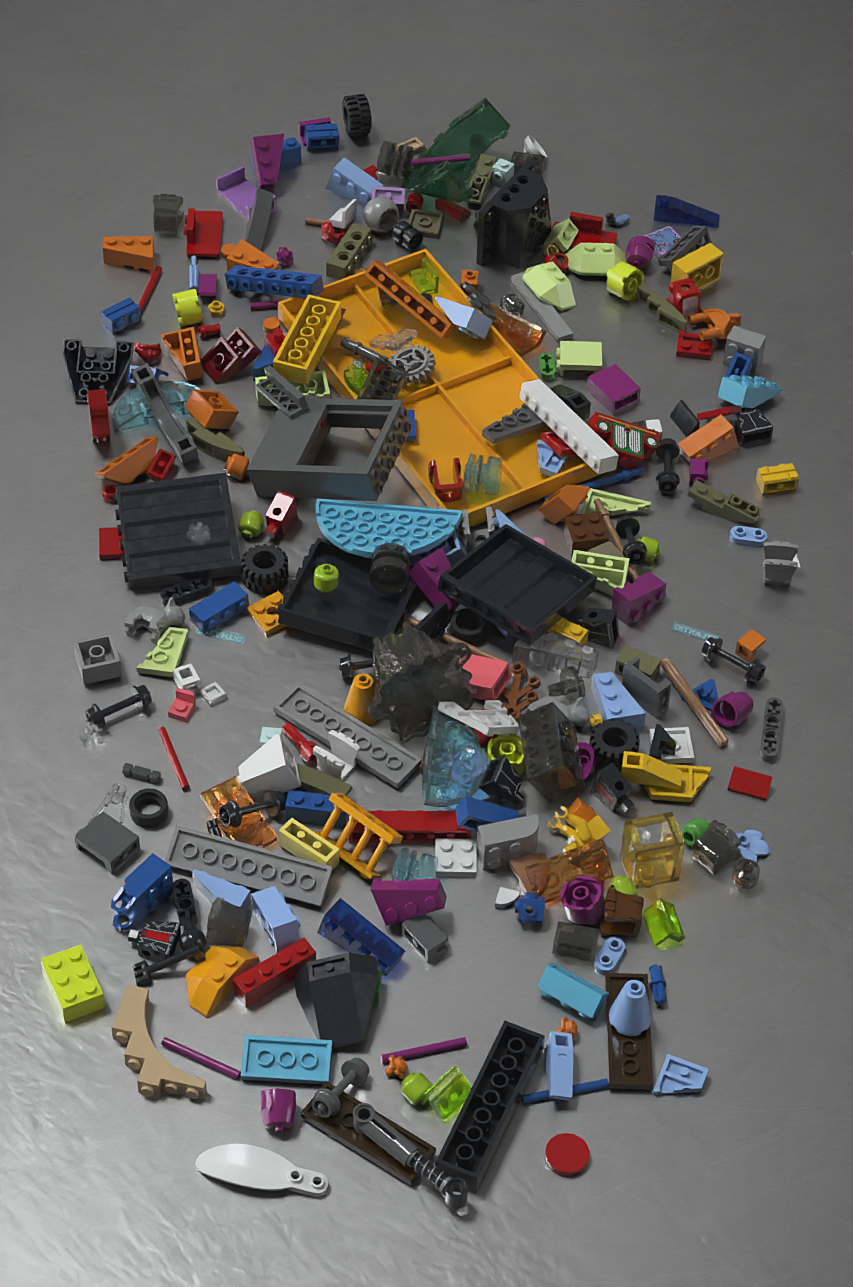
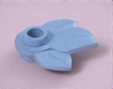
M746 830L744 834L736 833L732 837V848L736 852L741 853L742 858L749 863L756 864L757 856L768 855L771 852L768 844L761 840L763 834L757 830Z

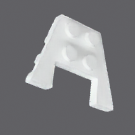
M500 700L485 701L484 708L486 710H464L455 702H439L438 705L439 711L481 731L487 736H493L494 734L504 736L518 734L520 727L511 715H507L508 710L505 707H501L502 702Z

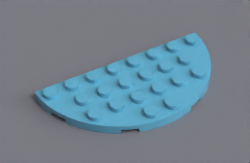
M317 498L316 502L317 523L323 535L340 549L365 558L388 560L408 557L431 550L454 533L463 517V512L460 510Z

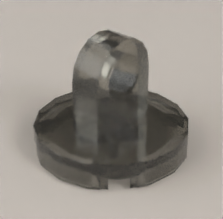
M573 666L564 667L560 672V682L547 686L548 695H564L571 705L575 704L578 698H584L585 685L582 677L577 675L579 671Z

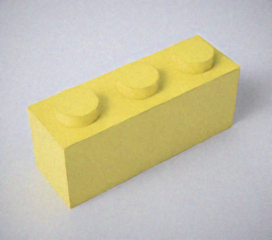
M291 818L279 829V845L296 857L332 866L333 870L340 864V849L295 819Z

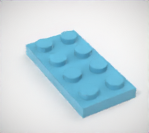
M245 1035L241 1079L309 1084L329 1082L332 1040Z

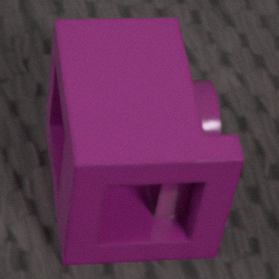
M690 459L689 486H693L695 480L704 483V480H708L709 459Z

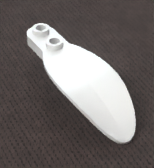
M227 1144L216 1146L200 1154L195 1162L196 1168L207 1176L251 1189L267 1191L288 1189L293 1192L320 1197L326 1193L328 1188V1179L324 1174L296 1167L281 1155L253 1145ZM297 1175L299 1178L293 1179L291 1176ZM316 1180H317V1181H319L321 1184L316 1185V1184L313 1183V1181H316Z

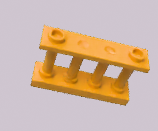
M332 793L328 800L334 803L335 808L323 830L313 832L339 848L340 857L359 870L362 877L368 880L380 879L382 875L374 870L387 846L400 844L403 836L343 793ZM345 811L349 814L350 819L338 841L335 842L328 836L341 812ZM362 823L365 825V831L353 853H350L343 847L356 824ZM376 833L380 836L381 841L369 863L366 864L359 857L372 834Z

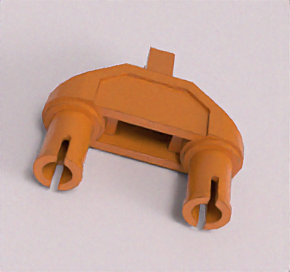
M709 308L704 309L702 313L688 315V323L690 326L704 323L710 328L700 330L699 334L702 341L713 338L721 340L727 338L733 326L741 325V316L739 313L727 314L723 310Z

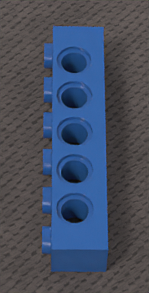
M235 265L225 273L227 289L305 299L308 295L318 296L324 291L322 275L238 265Z

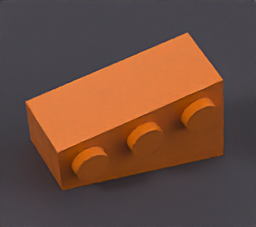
M153 236L103 237L104 263L120 267L128 265L134 267L135 270L142 268L149 270V273L154 272Z
M243 239L239 241L226 258L227 272L235 265L279 270V262Z
M194 327L160 335L165 351L187 381L204 377L199 343Z
M722 414L678 443L680 454L689 464L691 458L711 460L739 448L734 427Z

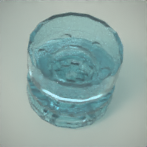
M470 454L464 471L465 491L470 492L474 484V492L478 493L481 485H483L484 494L497 495L502 474V458L489 456L487 463L484 464L483 455H479L476 462V454Z
M402 848L393 866L392 881L393 879H400V881L435 879L438 857L423 853L419 861H417V851L412 850L410 853L408 848Z

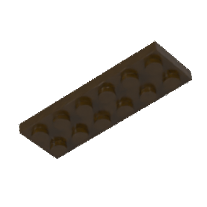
M605 973V991L609 993L605 1000L609 1089L653 1090L650 1027L642 1031L640 1035L627 1036L617 1032L613 1024L611 1025L609 1022V1010L628 981L638 980L642 982L649 1000L648 974Z
M326 1081L321 1088L332 1091L336 1086ZM343 1091L338 1096L341 1108L334 1115L326 1118L319 1116L312 1108L314 1097L302 1110L301 1118L409 1185H412L420 1172H415L413 1166L405 1167L366 1134L356 1132L353 1127V1110L362 1102ZM375 1111L378 1116L420 1149L419 1155H423V1158L427 1161L432 1159L436 1153L434 1146Z

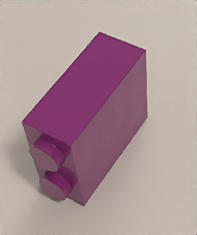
M616 364L592 374L587 380V391L611 414L640 401L641 388Z

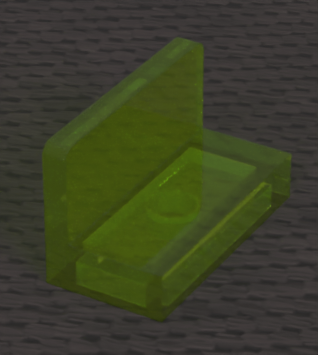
M422 258V268L409 271V277L420 294L428 293L431 295L438 293L439 276L427 258Z
M659 899L643 911L654 945L658 946L668 938L677 942L685 939L674 904Z

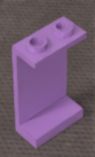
M242 166L217 177L216 190L245 218L250 220L251 207L255 201L257 188L245 178V168ZM274 194L270 212L277 209V200Z

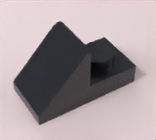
M656 724L649 756L661 761L662 753L675 755L676 742L660 724Z

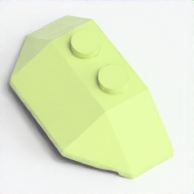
M580 243L565 253L569 259V270L580 275L607 276L610 268H614L621 261L626 262L625 253L613 243Z
M554 262L526 269L522 279L540 300L549 305L556 306L560 311L575 308L576 303L571 282Z

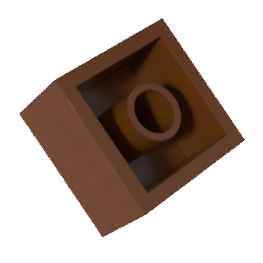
M601 512L565 516L563 531L571 557H573L574 550L588 552V550L609 541Z

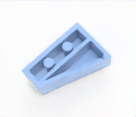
M343 158L334 167L325 189L352 200L357 199V202L367 205L372 200L373 186L383 187V184L346 158Z
M612 672L593 674L591 690L602 720H607L608 722L611 719H615V721L622 720L625 724L627 722L631 724V728H644L646 713Z
M272 886L251 894L254 911L263 930H267L272 937L269 938L271 946L275 945L276 953L300 940L298 928L301 927L299 918L297 915H293L291 905L286 904L282 892L279 893L276 887Z

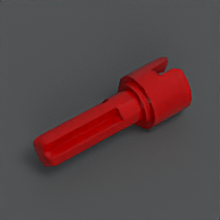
M289 722L285 723L282 726V731L300 749L299 755L310 766L313 765V761L317 763V758L313 754V748L318 745L314 741H308L292 724Z

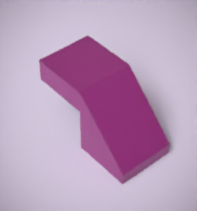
M199 274V296L217 295V274Z

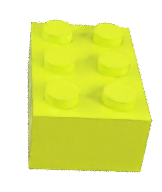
M81 944L40 959L43 975L64 1023L105 1008L103 991Z

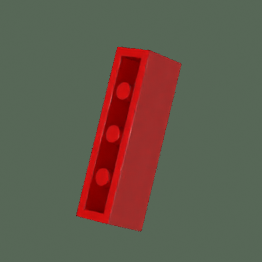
M305 938L300 939L233 978L234 994L245 1008L294 980V975L307 962L316 960V951Z

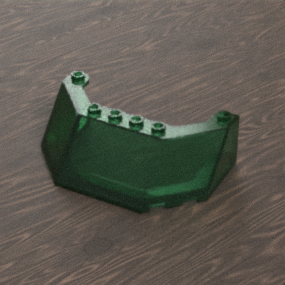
M486 98L482 99L455 118L449 124V128L444 133L441 132L433 140V145L429 149L425 148L417 158L469 154L470 161L449 163L446 160L439 164L413 166L400 188L456 203H461L464 200L468 201L474 195V189L472 187L468 189L465 187L466 180L472 175L471 171L477 166V160L495 141L500 138L504 139L508 135L507 131L511 125Z

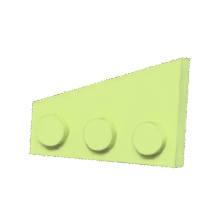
M169 627L157 642L155 649L146 655V660L137 666V673L174 677L173 669L179 666L189 636L188 629Z

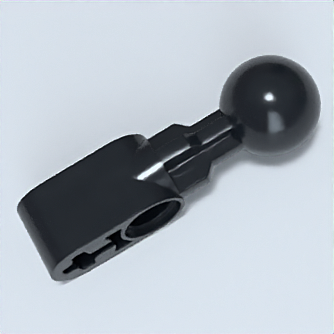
M178 879L172 884L177 918L180 926L184 928V932L179 940L180 948L184 951L199 944L204 950L207 941L204 933L196 928L198 918L191 883L187 879Z

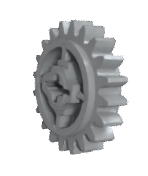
M410 344L409 348L403 346V350H396L397 354H391L392 359H388L389 364L387 368L389 376L392 377L393 381L397 380L398 384L403 382L404 386L408 383H411L413 386L414 382L420 384V380L426 381V376H432L431 371H435L434 365H436L433 353H431L430 349H426L425 346L419 348L418 344L415 347H412Z

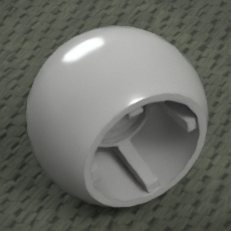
M376 197L365 206L363 218L366 225L372 231L385 233L392 230L397 224L399 210L391 199Z

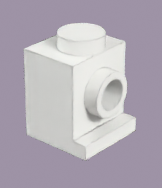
M191 663L173 669L174 681L178 688L189 690L195 694L200 693V678Z

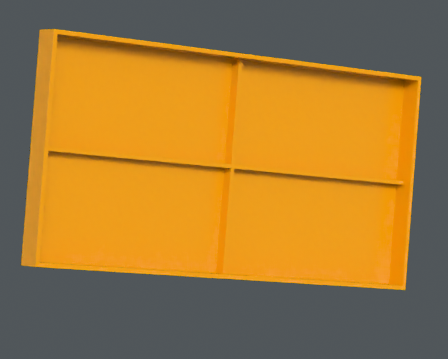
M427 249L385 263L388 268L417 292L432 295L434 306L445 315L446 313L435 300L436 296L474 308L482 313L467 300L468 296ZM365 271L324 285V291L317 297L341 302V307L345 308L346 311L340 324L334 330L317 367L320 371L325 370L327 380L342 399L403 400L404 407L407 410H414L416 441H406L402 446L399 457L395 461V465L429 508L460 511L468 509L470 527L487 521L486 507H492L495 517V510L497 509L504 514L539 500L544 496L553 494L565 485H575L600 475L579 455H570L559 474L550 477L540 473L537 441H542L540 439L541 433L553 431L548 425L494 445L482 436L483 429L496 421L500 422L502 417L511 415L512 411L516 408H522L524 402L519 398L522 383L539 379L492 324L485 339L479 337L477 340L473 339L468 334L459 331L458 326L455 327L448 338H440L365 276ZM291 297L278 302V318L288 331L306 300L305 298ZM344 337H348L355 342H361L363 346L389 359H392L391 354H397L396 350H403V346L409 348L410 344L412 347L418 344L419 348L425 346L434 355L436 365H434L435 371H431L432 376H426V381L422 379L420 384L414 382L413 386L411 383L404 386L403 382L398 384L397 380L393 381L392 377L389 376L388 368L386 375L371 374L369 376V374H365L366 363H376L360 355H354L350 350L341 347L340 343ZM354 366H360V372H358V373L354 372V371H359V369H354V368H359V367H354ZM354 375L356 377L360 376V378L355 379V381H360V388L354 389V384H359V382H354ZM366 428L373 438L377 440L382 429ZM453 458H459L461 465L460 478L463 481L462 498L457 501L441 502L434 492L433 483H430L428 465L430 461L436 460L439 485L454 484ZM462 522L457 527L458 532L463 531Z

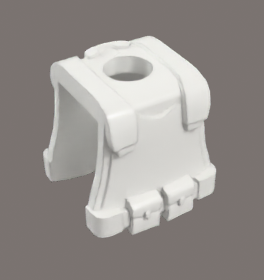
M331 730L328 733L331 753L318 746L313 748V754L317 758L316 770L343 781L356 767V756L360 752V746L354 743V740L350 737L346 738V735Z

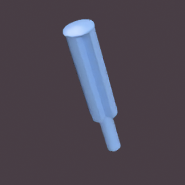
M192 256L191 265L189 266V290L196 289L198 293L199 269L196 263V256Z

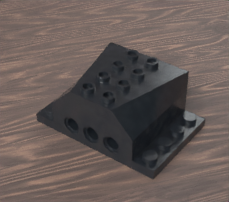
M529 158L479 211L476 264L482 266L492 257L519 269L548 238L552 229L548 189L542 175L536 173V160Z

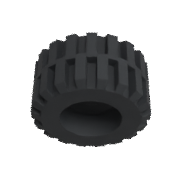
M365 94L344 96L342 114L347 133L350 136L369 134L372 127V117Z
M263 544V546L255 545V548H249L248 552L245 551L244 557L241 559L242 581L248 589L251 588L253 592L259 591L261 594L267 592L268 594L271 591L276 592L278 588L282 589L289 578L288 557L281 548H275V545L267 546V544Z
M611 719L609 722L605 720L602 724L598 723L596 728L592 729L589 744L594 750L597 762L596 767L600 766L602 770L613 763L621 772L624 751L638 753L639 734L636 733L634 727L631 728V724L628 722L625 724L622 720L615 721V719ZM613 744V745H618V746H620V747H611V746H608V745Z

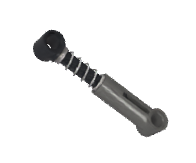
M361 1103L354 1108L353 1127L356 1132L366 1134L405 1167L413 1166L415 1172L421 1173L422 1178H427L429 1183L435 1184V1188L439 1189L450 1208L460 1209L466 1205L468 1184L465 1180L457 1177L451 1178L450 1176H445L444 1171L440 1172L437 1166L434 1167L430 1163V1160L427 1161L423 1158V1155H419L420 1149L378 1116L372 1105ZM453 1192H459V1193H461V1194H460V1195H454V1194H452V1193H453Z

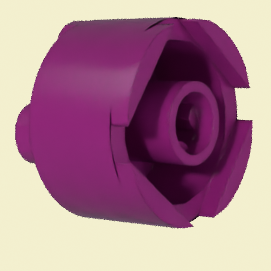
M575 877L576 880L566 882L560 892L565 913L569 921L577 924L594 925L604 914L605 898L601 886L593 877Z

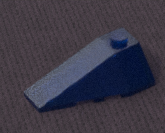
M656 195L654 221L719 227V214L672 196Z

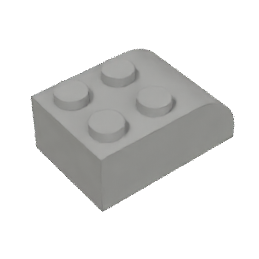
M537 814L478 826L476 851L483 870L509 865V861L536 852L539 830Z

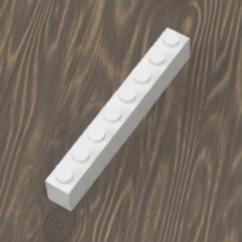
M540 379L522 383L519 398L597 474L616 470L619 455Z

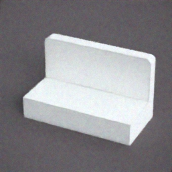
M353 199L345 208H340L329 219V222H332L334 227L345 229L356 217L357 199Z

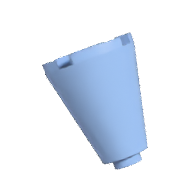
M630 980L624 985L609 1010V1022L611 1025L613 1024L616 1031L620 1034L637 1036L650 1027L652 1012L644 984L638 980Z

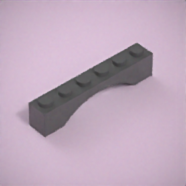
M148 363L132 370L133 381L182 465L199 457L195 443L174 414Z

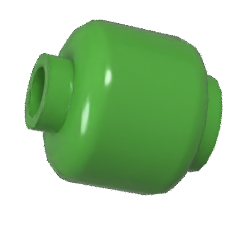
M695 818L683 826L681 832L683 841L691 847L703 845L712 836L709 823L702 818Z

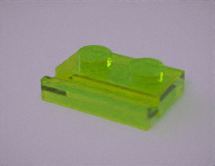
M453 1066L424 1093V1096L429 1099L430 1105L440 1120H446L465 1102L472 1087L465 1076L460 1073L459 1067Z

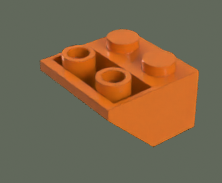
M565 485L547 498L539 508V511L553 525L559 521L564 522L565 516L573 515L578 511L579 503L582 504L588 498L586 494L591 488L589 486Z

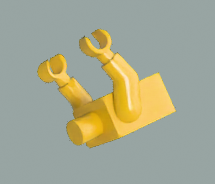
M564 806L560 808L565 811V815L560 816L555 812V816L552 818L556 826H553L550 821L547 823L549 830L555 831L558 829L561 834L568 837L569 840L567 842L569 845L563 848V852L569 859L576 854L582 857L602 842L611 831L599 815L586 823L584 819L575 814L571 815L568 813L567 808ZM560 819H566L568 823L575 826V829L566 824H561Z

